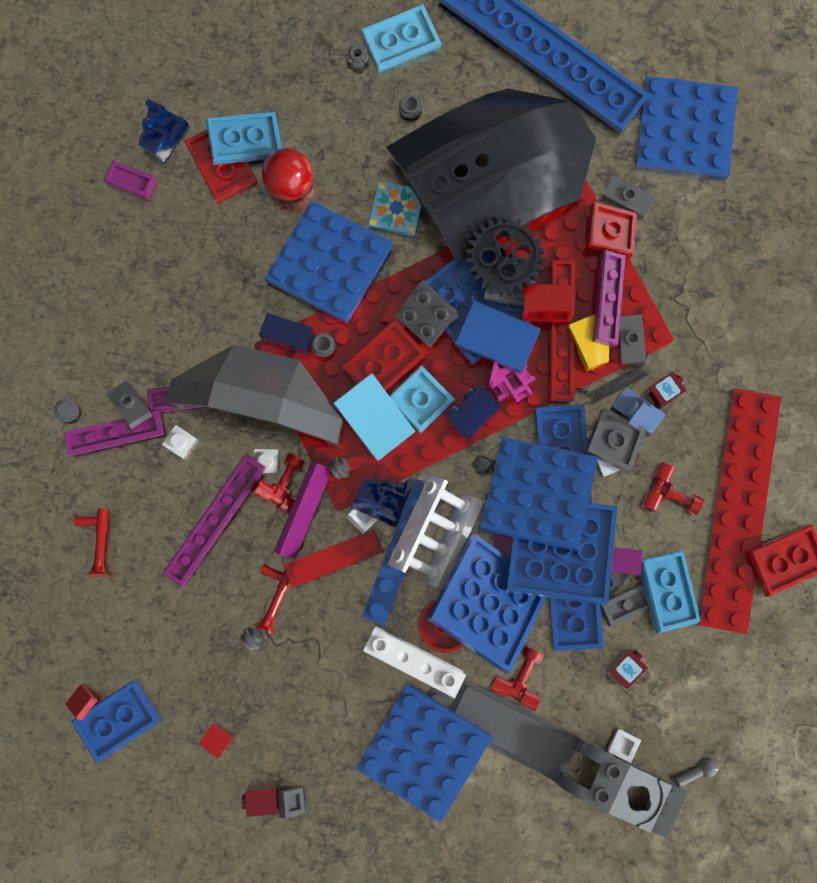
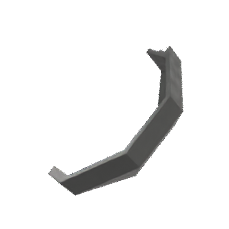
M237 345L228 347L171 379L165 403L173 404L181 410H184L185 405L211 407L274 422L326 440L328 445L338 447L343 427L341 417L300 360Z

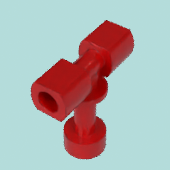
M288 453L283 461L286 468L278 483L269 485L261 479L256 480L250 493L263 501L270 500L276 504V509L289 515L295 500L288 496L289 490L286 487L294 472L301 471L305 463L304 460Z
M665 462L659 463L653 477L655 483L652 489L646 492L641 507L654 513L657 511L661 500L666 501L669 497L686 505L687 512L697 515L703 506L704 498L696 494L691 498L672 489L673 483L669 481L675 467Z
M526 646L522 653L526 658L517 678L511 677L510 681H507L495 675L489 689L504 697H507V695L518 700L519 704L536 711L541 697L527 691L529 686L525 682L534 663L540 664L543 654Z

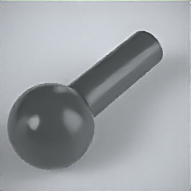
M704 757L698 762L696 768L674 778V782L680 788L701 776L706 778L713 777L718 770L717 763L712 758Z

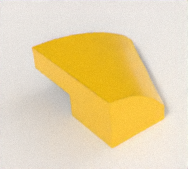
M595 315L568 326L578 348L576 351L586 372L609 362V346L593 342Z

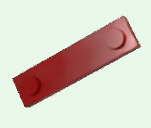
M374 529L286 563L284 567L291 586L294 588L384 551Z

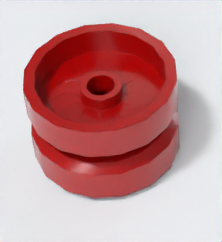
M437 599L430 601L421 610L418 617V631L422 641L430 649L439 653H451L461 649L464 646L462 643L427 620Z

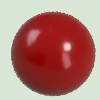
M278 149L266 158L262 166L263 184L266 190L277 199L284 201L296 200L305 195L311 187L313 181L312 165L308 158L296 149Z

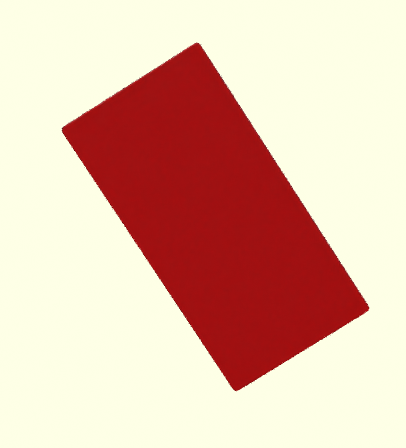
M587 181L584 184L581 200L528 223L529 233L534 230L537 231L534 240L542 239L538 247L545 248L544 254L539 255L544 257L545 261L543 264H539L543 267V270L537 274L536 284L550 285V265L552 259L575 260V322L595 315L600 253L602 252L587 248L590 207L593 202L599 203ZM506 237L497 240L500 244L509 242ZM518 240L512 243L506 254L510 255L512 248L519 242ZM448 248L369 286L347 324L320 310L254 344L255 350L300 360L343 421L338 447L328 445L326 440L296 430L311 461L329 467L333 457L338 456L340 459L345 458L351 468L348 471L349 477L337 479L331 472L325 486V490L337 511H342L535 413L536 408L547 407L556 402L549 401L550 322L530 321L528 324L541 329L526 362L528 373L531 377L534 375L536 379L528 385L533 393L516 403L511 396L500 402L493 390L488 387L494 362L482 358L472 366L445 331L429 347L406 326L405 331L427 356L386 393L390 396L422 365L455 401L421 434L413 427L415 432L379 461L374 459L333 405V402L356 385L341 366L388 325L383 322V317L392 298L405 303L422 280L425 282L454 260ZM524 250L516 252L519 257H528V253ZM625 257L620 316L642 315L645 354L647 355V352L651 354L673 341V336L630 258ZM326 333L332 336L335 341V349L331 355L319 357L314 354L311 342L317 334ZM619 340L617 346H609V362L587 372L576 351L578 348L575 344V392L578 391L576 388L582 389L629 365H621Z

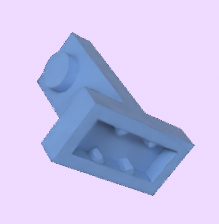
M627 386L612 405V407L628 417V422L636 428L640 425L651 434L666 416L664 412Z

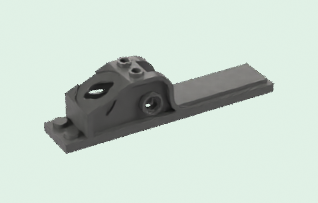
M466 678L464 679L450 709L493 735L488 747L546 776L559 787L586 803L649 833L653 831L668 839L688 795L687 791L627 762ZM575 751L601 764L590 787L565 773ZM631 786H644L648 790L649 800L644 810H638L629 806L627 791Z

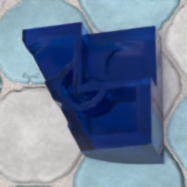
M147 99L145 103L148 107L147 118H144L142 121L143 132L140 135L139 146L154 157L165 162L189 123L185 119L169 112L164 106Z
M384 479L380 482L363 480L351 508L396 527L414 481L407 479L405 482L393 483L392 479Z

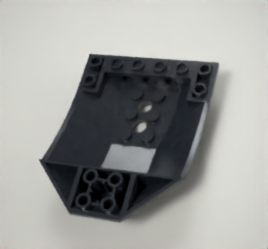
M507 88L488 93L452 109L393 142L386 148L458 264L468 258L466 250L472 249L468 246V241L474 240L472 237L473 232L480 233V225L488 228V220H491L495 225L497 224L498 217H501L503 223H506L508 217H511L512 224H515L520 219V227H523L559 208L581 200L596 137L572 101ZM480 155H485L489 159V163L484 167H479L475 163L476 158ZM460 167L468 170L467 175L464 177H457L454 172Z

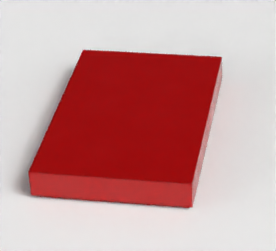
M207 130L184 141L216 203L258 182L247 161L213 165Z
M394 319L341 368L356 384L372 373L387 392L427 354Z
M813 524L802 526L747 551L765 597H771L817 576V534Z

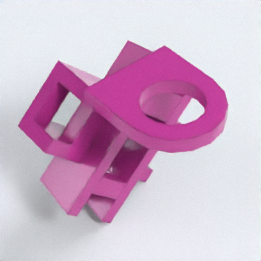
M494 361L488 387L493 390L500 402L511 396L516 403L533 393L528 385L536 378L534 375L531 377L528 373L527 364L522 374L502 365L498 366V361Z

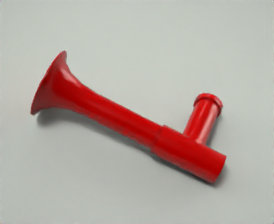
M105 508L97 509V517H74L75 526H96L94 562L91 570L84 574L85 576H111L106 573L104 568L105 536L107 534L108 509Z
M263 564L260 574L278 580L279 584L264 618L256 625H252L276 635L272 628L273 621L285 592H287L290 586V581L286 570L280 572Z

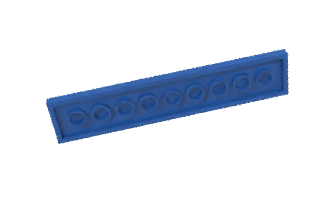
M438 0L619 133L624 130L649 97L647 92L519 0Z
M584 404L536 408L539 445L586 454L584 453L587 447ZM590 493V498H589V502H588V503H592V494H591V493ZM550 598L554 651L604 648L600 604Z

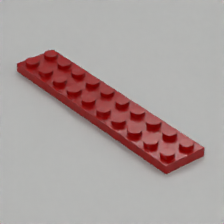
M737 388L731 391L699 606L700 621L697 623L698 626L748 634L756 574L747 551L761 544L781 396Z

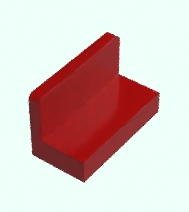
M531 284L530 288L524 286L522 321L570 323L573 314V287L571 285Z

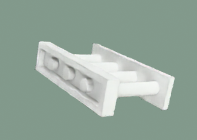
M429 475L397 546L392 552L388 565L405 573L408 566L425 574L423 582L443 590L484 502L466 494H462L461 498H458L444 490L448 483L447 480ZM440 499L456 507L451 520L434 512ZM429 521L446 529L440 543L424 535ZM419 544L435 551L430 565L413 557Z
M378 626L374 628L363 650L453 698L456 697L466 677L463 670Z

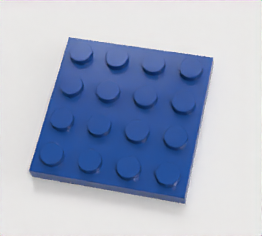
M646 76L643 90L649 94V97L641 108L635 167L728 178L731 167L738 87Z
M311 200L264 279L267 283L347 324L392 249L393 242Z
M485 255L482 257V260L485 263H491L492 256ZM471 257L464 259L458 264L454 259L425 281L459 312L456 320L451 322L444 330L454 344L474 301L522 321L523 307L483 300L486 288L481 289L482 281L474 283V278L477 274L469 275L468 273L472 266L466 265V260ZM458 347L472 366L483 358Z
M502 437L480 530L578 551L598 457Z
M588 503L578 551L513 537L507 592L608 605L618 506Z
M474 534L470 536L427 620L505 674L511 673L546 597L507 592L511 559Z
M407 683L357 765L356 770L441 823L492 740L493 735Z

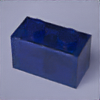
M266 313L259 332L263 342L305 356L308 355L312 339L315 335L313 327L270 313Z
M482 385L477 389L472 387L463 396L466 400L460 406L455 404L447 412L449 417L446 423L466 443L502 406Z

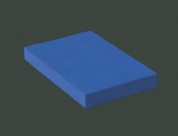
M474 301L455 346L492 362L498 361L499 365L522 374L541 329Z
M134 679L94 705L83 720L75 718L71 723L97 764L162 720L138 681Z

